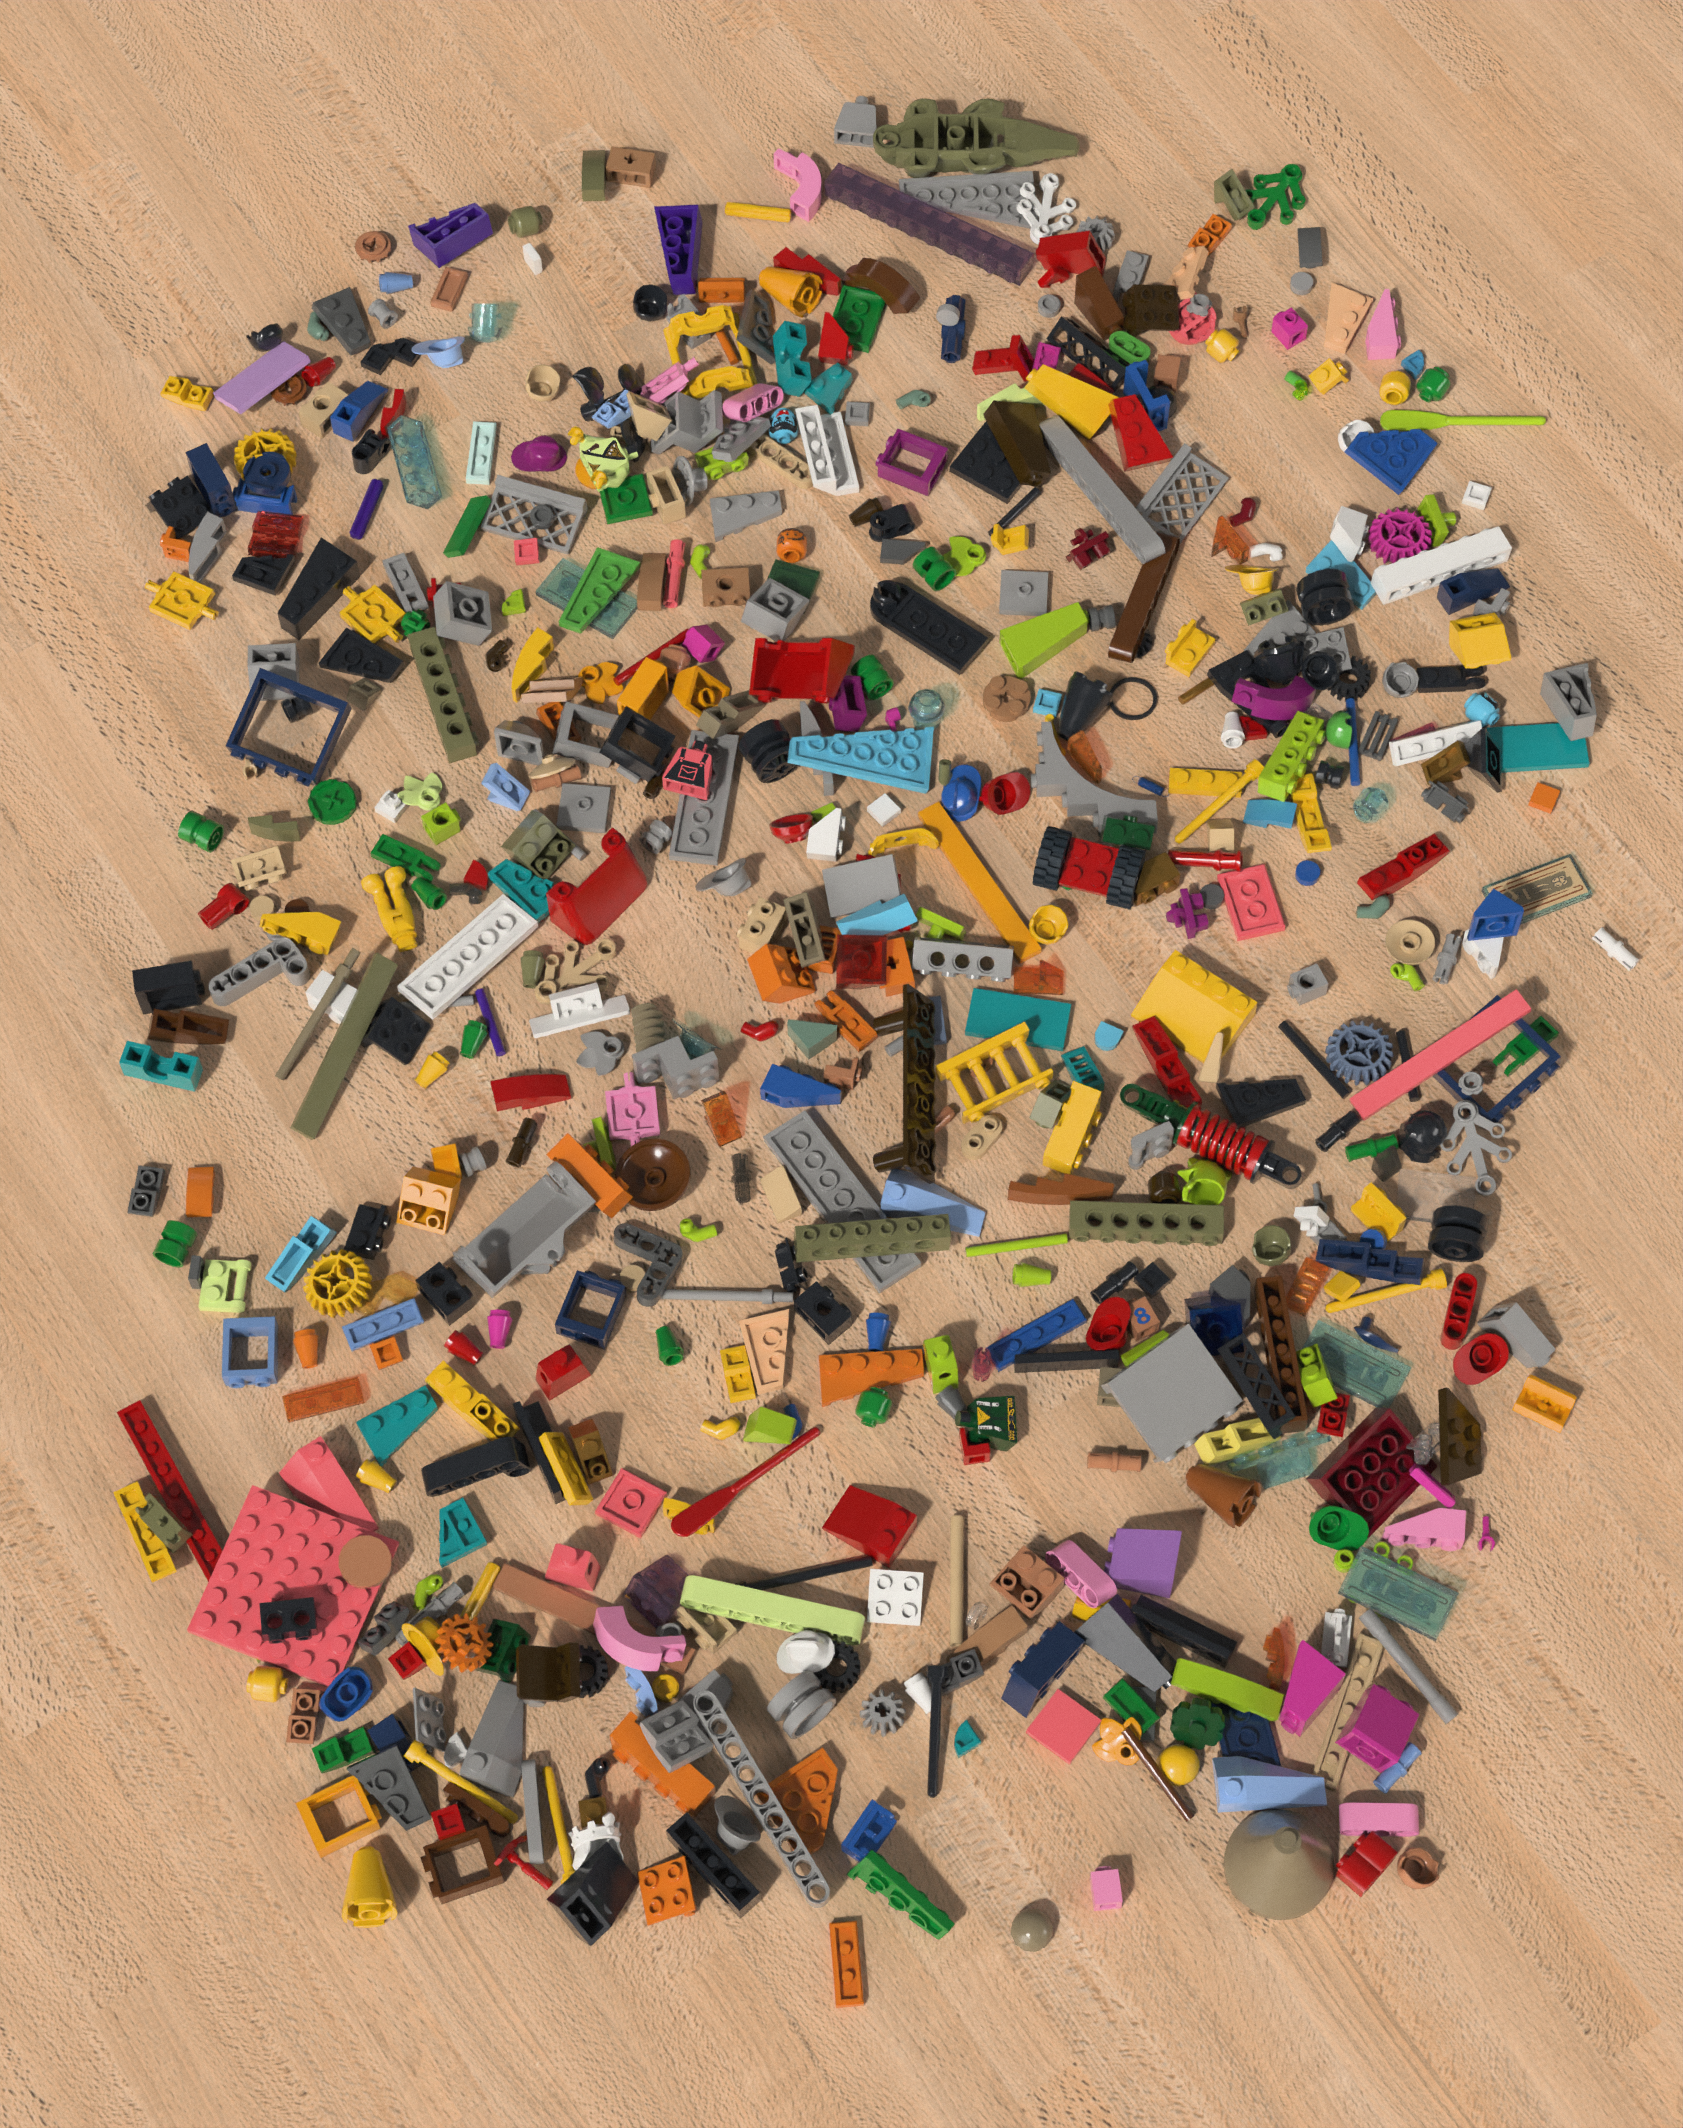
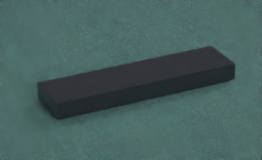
M1119 1350L1016 1354L1014 1357V1373L1100 1369L1101 1367L1118 1368Z

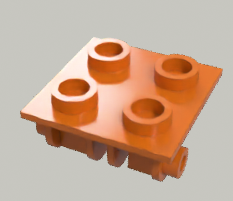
M686 1856L637 1872L648 1926L682 1914L685 1917L695 1915L694 1910L697 1907L695 1905Z

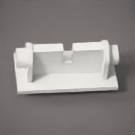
M1335 1609L1334 1613L1325 1612L1321 1654L1335 1666L1347 1668L1352 1616L1345 1615V1610Z

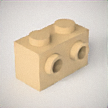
M759 897L756 905L752 904L748 911L746 924H741L737 932L739 948L754 954L766 943L774 945L787 920L786 908Z

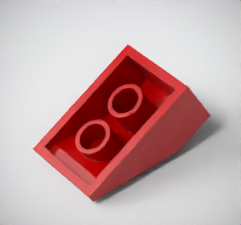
M849 1485L822 1526V1529L865 1555L871 1556L872 1559L890 1569L917 1527V1515L893 1501Z

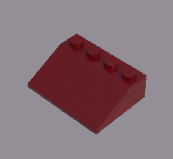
M1375 1408L1306 1480L1329 1505L1338 1506L1362 1516L1368 1524L1369 1538L1421 1485L1410 1475L1409 1469L1412 1465L1418 1462L1430 1474L1438 1466L1390 1408Z

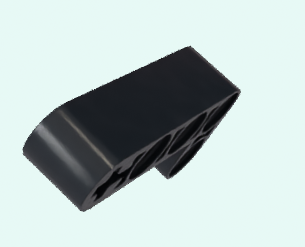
M503 1437L426 1465L421 1469L426 1495L435 1497L501 1473L509 1477H519L529 1473L531 1469L525 1445L514 1437Z

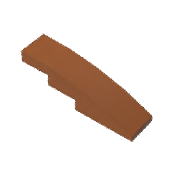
M1066 1173L1064 1174L1063 1182L1037 1177L1035 1186L1010 1181L1008 1200L1042 1205H1070V1201H1103L1112 1199L1114 1184Z

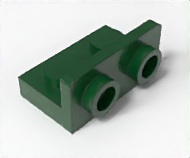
M493 1619L488 1630L491 1636L487 1639V1641L493 1643V1647L488 1650L492 1655L483 1666L478 1667L476 1670L496 1675L504 1682L510 1683L516 1673V1649L520 1645H528L531 1635L519 1624Z

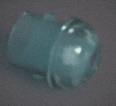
M472 303V313L469 314V318L472 319V326H468L471 338L477 342L485 343L498 340L503 327H499V319L502 318L501 313H499V304Z
M919 690L911 697L908 709L914 726L918 730L925 729L926 727H934L935 730L939 726L945 711V704L942 696L935 690Z

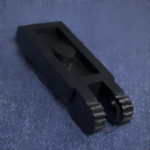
M1451 666L1416 669L1419 677L1418 693L1464 692L1466 690L1481 689L1485 686L1484 678L1478 677L1466 680V677H1476L1483 674L1482 666L1478 668Z

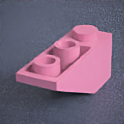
M1389 289L1384 290L1367 328L1365 344L1368 360L1394 359L1397 349L1401 347L1400 335H1396L1398 319L1397 316H1393L1395 299L1390 297Z
M1437 1508L1384 1528L1382 1541H1386L1394 1546H1401L1406 1543L1415 1544V1547L1423 1549L1435 1546L1441 1547L1445 1551H1456L1462 1548L1465 1541L1466 1510Z

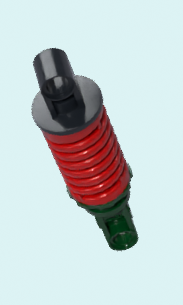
M1127 1084L1121 1089L1120 1098L1127 1109L1157 1125L1170 1121L1174 1128V1145H1179L1185 1149L1190 1148L1193 1153H1199L1203 1158L1208 1157L1209 1161H1216L1217 1165L1225 1166L1229 1171L1234 1170L1237 1175L1244 1173L1245 1179L1249 1180L1252 1184H1255L1261 1176L1287 1189H1295L1301 1184V1169L1297 1164L1273 1153L1274 1140H1268L1260 1135H1257L1254 1140L1255 1133L1249 1131L1245 1136L1246 1128L1240 1127L1236 1132L1238 1128L1236 1123L1229 1125V1120L1223 1118L1219 1123L1220 1115L1214 1114L1210 1119L1211 1111L1208 1109L1201 1111V1106L1195 1101L1189 1107H1185L1177 1099L1170 1102L1161 1095L1150 1092L1136 1084ZM1133 1091L1139 1093V1098L1136 1102L1130 1103L1126 1101L1128 1093ZM1288 1170H1294L1298 1174L1297 1178L1292 1182H1288L1283 1178L1284 1173Z

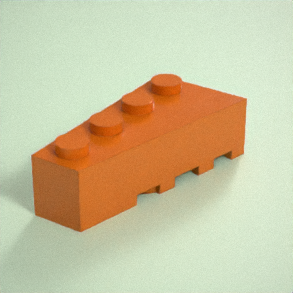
M630 1711L609 1735L612 1750L614 1751L612 1755L623 1765L629 1763L635 1768L633 1772L642 1781L645 1782L648 1779L655 1785L654 1790L665 1799L669 1796L676 1802L674 1806L682 1814L687 1812L695 1818L716 1794L715 1785L690 1763L669 1773L651 1749L641 1727L637 1724L636 1719L638 1717Z

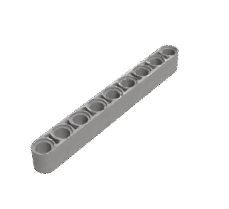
M1055 415L1040 422L1039 427L1045 447L1138 560L1145 564L1163 555L1165 547L1160 537L1058 415Z
M703 1690L697 1693L693 1699L695 1714L805 1900L814 1908L825 1906L830 1899V1888L719 1700L710 1691ZM702 1700L712 1701L713 1707L708 1711L700 1710L698 1705ZM716 1723H724L727 1726V1730L723 1734H716L712 1731V1727ZM730 1746H737L741 1749V1753L737 1757L731 1758L726 1754V1750ZM745 1769H750L755 1773V1776L750 1781H744L740 1778V1773ZM757 1793H766L769 1796L768 1802L763 1805L755 1803L753 1798ZM778 1816L783 1820V1823L779 1828H771L767 1823L769 1818ZM785 1840L795 1841L797 1843L796 1849L792 1852L784 1851L781 1845ZM801 1863H806L811 1867L810 1873L806 1876L798 1875L795 1870ZM815 1887L823 1888L826 1893L820 1900H815L810 1896V1891Z

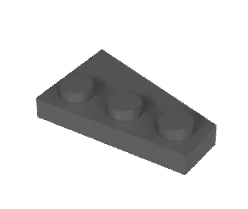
M350 287L313 302L312 310L351 356L370 347V339Z
M751 289L746 294L736 340L772 365L775 362V354L772 349L773 336L770 334V326L772 325L770 302Z
M397 1744L347 1767V1770L364 1785V1788L384 1806L386 1811L406 1831L431 1820V1814Z

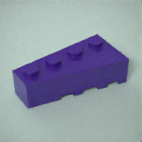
M654 206L673 295L696 294L703 224L699 206Z

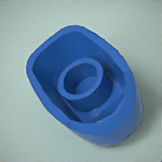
M348 1667L338 1674L325 1690L319 1701L320 1709L333 1721L341 1722L347 1720L366 1703L372 1694L373 1685L370 1676L362 1668Z

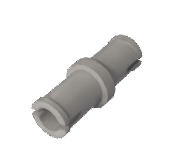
M1455 934L1446 935L1442 952L1437 957L1438 965L1432 978L1436 983L1441 978L1439 984H1448L1452 966L1456 965L1457 962L1456 954L1462 940L1458 935L1456 940H1453Z

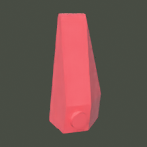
M321 1436L297 1450L279 1472L291 1493L311 1508L373 1532L379 1529Z

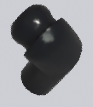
M605 1757L595 1759L585 1772V1780L590 1798L603 1795L600 1781L610 1769V1761Z

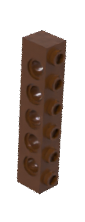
M1282 1275L1256 1278L1254 1294L1268 1372L1296 1416L1279 1428L1283 1434L1305 1431L1308 1417ZM1274 1405L1276 1419L1287 1413L1284 1407Z

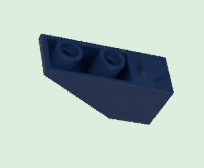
M1498 568L1464 572L1441 581L1437 599L1447 614L1450 615L1475 604L1478 599L1484 600L1499 593L1501 588L1506 590L1510 588V585Z

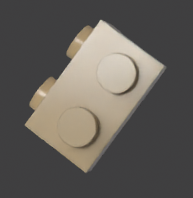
M278 846L231 860L239 888L245 887L246 891L259 888V883L266 880L269 881V884L283 880L282 876L287 874Z
M682 1606L676 1609L677 1622L681 1624L686 1632L691 1630L697 1636L695 1640L702 1649L706 1650L708 1648L713 1654L737 1633V1629L725 1617L683 1608Z

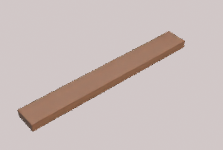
M504 1563L492 1586L494 1590L596 1635L593 1623L596 1609L601 1606ZM627 1619L629 1625L638 1633L650 1637H659L656 1635V1631ZM686 1645L682 1661L660 1662V1665L684 1675L696 1651L694 1648Z

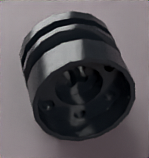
M777 719L766 720L755 725L746 732L738 744L739 751L745 760L751 764V769L762 783L779 781L793 772L798 766L788 763L791 738L784 725Z

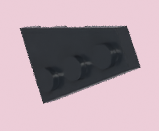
M347 627L318 663L320 668L392 683L405 666L403 660Z

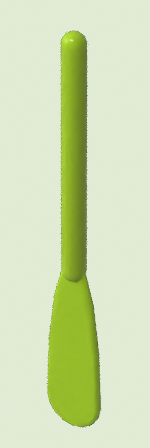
M1387 410L1382 414L1380 423L1386 431L1398 430L1399 432H1406L1411 429L1430 430L1448 425H1544L1546 418L1544 416H1446L1415 410Z

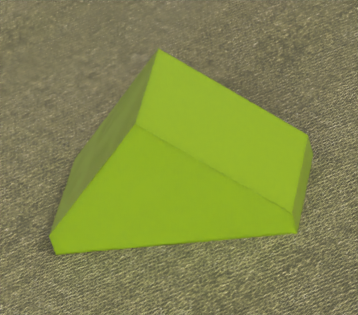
M760 1406L749 1415L743 1440L745 1442L791 1444L797 1420Z

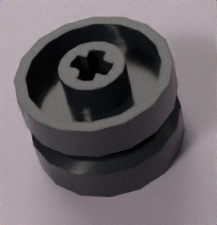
M1338 569L1318 570L1308 574L1299 581L1296 591L1301 603L1303 618L1307 623L1320 626L1333 624L1343 620L1354 610V601L1349 591L1348 578L1343 571Z
M1457 1205L1439 1207L1433 1211L1431 1222L1433 1230L1429 1234L1428 1249L1432 1254L1449 1261L1473 1262L1480 1260L1484 1255V1237L1487 1236L1489 1219L1485 1214L1469 1207Z

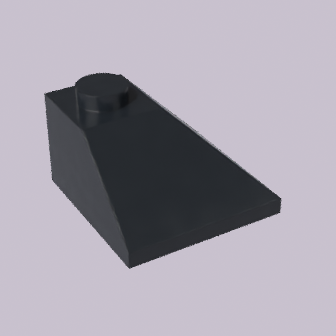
M1480 729L1465 743L1470 763L1465 767H1468L1473 775L1499 793L1502 792L1501 748L1486 729Z

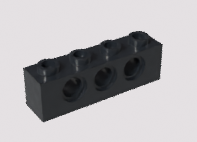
M687 1812L666 1830L667 1839L683 1856H686V1860L740 1919L761 1901L760 1892Z

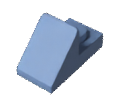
M498 763L490 765L481 782L483 786L491 791L487 798L489 801L516 811H521L530 793V790Z

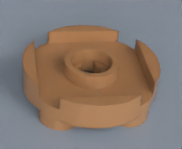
M995 676L984 689L983 706L990 713V716L998 721H1015L1017 717L1022 714L1024 716L1029 710L1031 694L1028 684L1024 680L1012 676ZM1008 695L1011 698H1013V700L1009 699L1008 703H1005L1004 699L1001 697Z

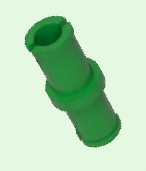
M1395 1134L1374 1140L1367 1138L1366 1142L1345 1146V1153L1349 1162L1368 1156L1375 1158L1377 1154L1398 1150Z

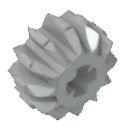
M1098 216L1095 219L1087 217L1086 222L1081 221L1077 232L1090 230L1103 253L1105 249H1110L1115 238L1112 223H1107L1106 218L1100 220Z
M881 1689L879 1690V1697L870 1693V1701H862L864 1710L860 1711V1717L865 1719L863 1721L864 1728L872 1726V1735L881 1730V1736L885 1737L887 1729L895 1734L897 1731L895 1725L903 1726L904 1720L901 1717L906 1715V1710L900 1708L903 1704L902 1699L894 1700L895 1693L893 1691L886 1697L884 1696V1690ZM884 1709L886 1717H880L879 1710Z

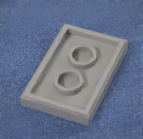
M893 854L822 870L831 918L850 915L879 900L883 904L901 895Z

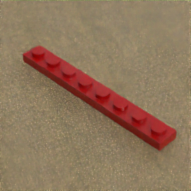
M139 1400L118 1411L117 1414L167 1507L193 1534L186 1542L209 1582L222 1549L142 1402Z

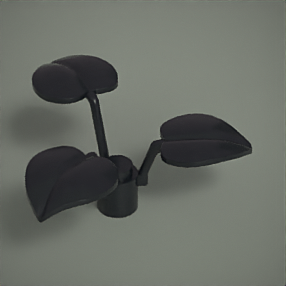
M629 364L621 365L618 369V379L624 389L605 400L603 397L604 392L602 391L604 389V381L597 369L585 367L578 370L572 376L579 383L589 400L580 407L581 415L587 422L593 420L592 416L606 401L610 402L618 398L625 389L637 395H640L642 392V381L634 368ZM626 419L620 424L621 433L626 445L634 444L637 450L638 457L633 459L635 463L640 459L645 450L646 439L638 435L633 421L630 422L629 419Z

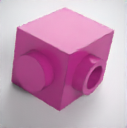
M1291 307L1275 315L1271 332L1289 350L1306 340L1308 325Z
M708 625L692 626L687 631L682 646L700 663L715 661L725 642Z

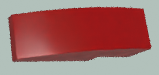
M785 247L773 257L774 267L814 273L822 280V284H819V290L823 294L840 295L841 279L808 254L801 259L789 248Z
M524 1075L490 1081L497 1112L522 1106V1110L571 1099L566 1075Z

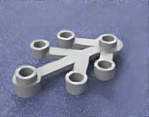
M1463 1100L1458 1102L1453 1109L1455 1122L1444 1141L1451 1140L1453 1142L1452 1147L1445 1148L1443 1142L1440 1144L1443 1151H1453L1456 1147L1455 1139L1463 1127H1465L1467 1137L1453 1161L1447 1164V1172L1451 1176L1460 1175L1462 1165L1471 1151L1478 1175L1475 1183L1476 1190L1482 1196H1490L1496 1190V1182L1488 1175L1481 1148L1496 1156L1501 1163H1508L1512 1158V1153L1510 1149L1506 1147L1501 1148L1478 1135L1474 1124L1490 1131L1491 1136L1495 1139H1500L1505 1135V1128L1502 1124L1494 1123L1479 1115L1475 1103ZM1464 1109L1471 1111V1115L1467 1118L1461 1115ZM1494 1127H1501L1502 1133L1494 1135L1492 1132ZM1502 1151L1509 1153V1157L1505 1160L1499 1157ZM1452 1164L1459 1165V1171L1456 1173L1451 1172L1450 1166ZM1483 1182H1489L1491 1184V1188L1487 1191H1484L1481 1188V1184Z

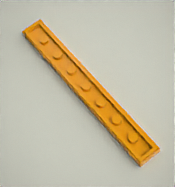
M939 801L919 811V819L928 831L933 832L939 842V848L1005 943L1009 946H1014L1013 954L1021 964L1040 954L1041 947L1031 936L1023 921Z

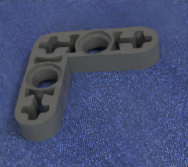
M628 1223L619 1224L614 1230L613 1240L615 1245L620 1249L652 1262L638 1285L636 1296L639 1304L652 1307L659 1302L681 1265L682 1249L679 1245ZM629 1234V1236H626L625 1239L621 1238V1236ZM645 1242H651L655 1247L652 1250H645L641 1245ZM671 1253L675 1254V1256L670 1258L669 1264H666L667 1256H670ZM655 1271H663L667 1276L663 1279H658L653 1276V1273ZM651 1285L654 1286L653 1294L645 1296L644 1293L647 1294L649 1292Z

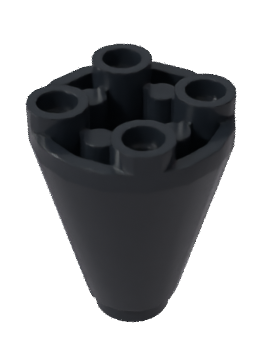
M1077 671L1074 672L1068 681L1058 723V736L1066 741L1074 742L1076 738H1079L1113 700V694L1106 690L1107 684L1097 679L1093 682L1088 680L1084 674Z

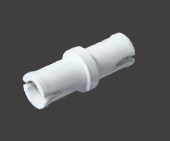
M1603 927L1592 937L1593 941H1596L1608 952L1607 955L1610 958L1614 957L1628 971H1631L1639 962V959L1623 946L1624 943L1622 941L1614 939Z

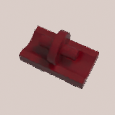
M1082 528L1076 529L1074 531L1075 538L1070 540L1072 546L1077 544L1080 546L1071 550L1066 559L1069 563L1074 561L1078 568L1082 570L1093 563L1087 552L1093 550L1098 559L1104 558L1111 552L1106 541L1109 538L1108 533L1104 531L1089 540L1093 536L1091 529L1086 532Z

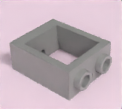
M566 701L560 715L553 754L608 768L612 760L599 753L600 748L568 740L572 719L612 729L619 715Z

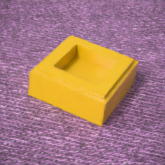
M1339 1271L1323 1288L1328 1295L1344 1303L1361 1285L1358 1279L1343 1271Z

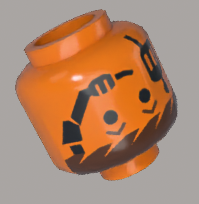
M796 528L782 530L777 537L776 552L778 557L787 563H795L805 557L807 551L806 535Z

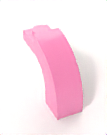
M778 148L773 154L774 169L793 178L800 185L790 197L791 213L809 222L817 213L821 204L822 185L820 171L815 162L803 152L796 158L793 154Z
M623 1606L598 1607L596 1609L593 1627L597 1640L606 1653L616 1661L643 1671H658L660 1662L682 1661L686 1646L684 1635L645 1636L635 1631L629 1625Z

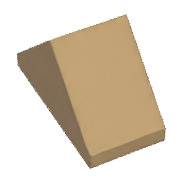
M1231 819L1207 820L1208 852H1215L1217 849H1222L1223 852H1234V826Z

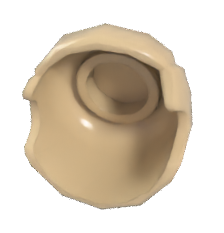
M541 364L535 365L528 371L525 380V389L528 396L536 401L545 402L551 401L557 395L560 387V375L553 367Z

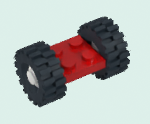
M1048 826L1038 851L1032 884L1057 891L1059 886H1064L1103 896L1107 899L1106 904L1131 910L1145 862L1146 850L1121 845L1120 849L1078 839L1072 837L1071 831Z

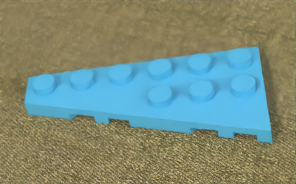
M926 727L922 730L908 728L904 731L895 732L891 730L856 732L854 735H844L841 733L829 737H821L820 735L792 737L789 743L788 763L926 794L929 790L934 727Z

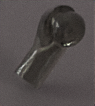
M450 884V896L467 895L469 896L470 904H480L482 902V891L473 884Z

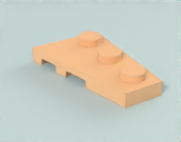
M1205 246L1188 248L1183 253V258L1179 264L1172 270L1173 273L1168 281L1163 284L1176 287L1177 300L1194 297L1195 291L1193 286L1199 283L1200 278L1197 275L1203 270L1209 253Z
M1331 282L1324 346L1345 354L1367 315L1373 298Z
M789 1309L739 1321L758 1395L783 1389Z

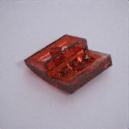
M257 511L252 525L253 534L248 545V555L261 557L272 555L273 558H287V554H292L295 557L303 527V516Z

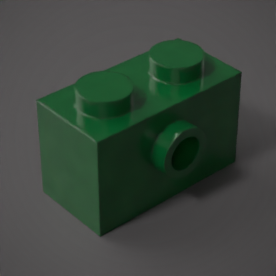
M1104 815L1100 840L1150 850L1155 826L1138 822V817L1123 815V819Z

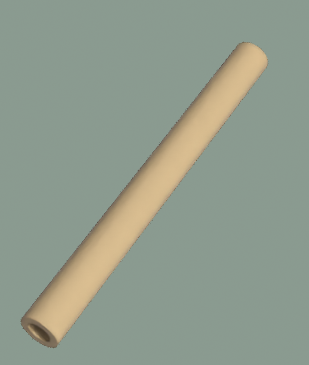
M954 1515L950 1517V1645L959 1647L963 1643L964 1517Z

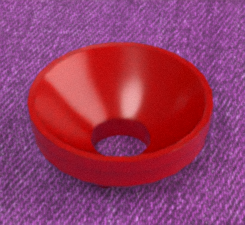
M795 814L776 819L769 824L771 833L787 844L803 841L809 834V829L814 826L813 816L810 814Z

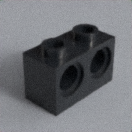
M438 1262L415 1281L418 1291L450 1326L474 1308L471 1299L473 1294L465 1284L461 1286L456 1281L457 1276L449 1266L445 1268ZM437 1280L445 1281L441 1286L433 1285ZM453 1298L460 1299L457 1304L448 1303Z
M313 1597L259 1603L261 1630L264 1641L278 1644L285 1642L287 1638L296 1637V1640L304 1641L311 1639L313 1635H318L316 1608ZM300 1615H306L310 1618L309 1622L302 1626L297 1625L295 1620ZM279 1618L283 1622L279 1628L273 1629L268 1626L270 1620Z

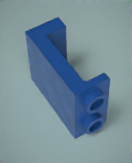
M1147 360L1133 362L1126 366L1123 395L1130 396L1135 394L1157 431L1167 429L1170 400L1167 395L1153 399L1146 386L1149 365Z

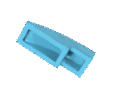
M902 894L883 904L879 900L836 921V924L847 944L891 933L918 920L905 894Z
M310 1216L298 1236L291 1238L265 1279L286 1293L307 1272V1268L314 1264L313 1260L319 1258L337 1232L319 1219Z

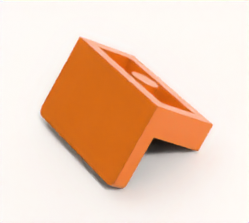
M744 278L699 279V303H744Z

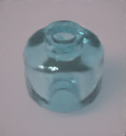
M1374 787L1364 788L1353 802L1354 814L1363 823L1377 822L1389 807V801L1385 792Z

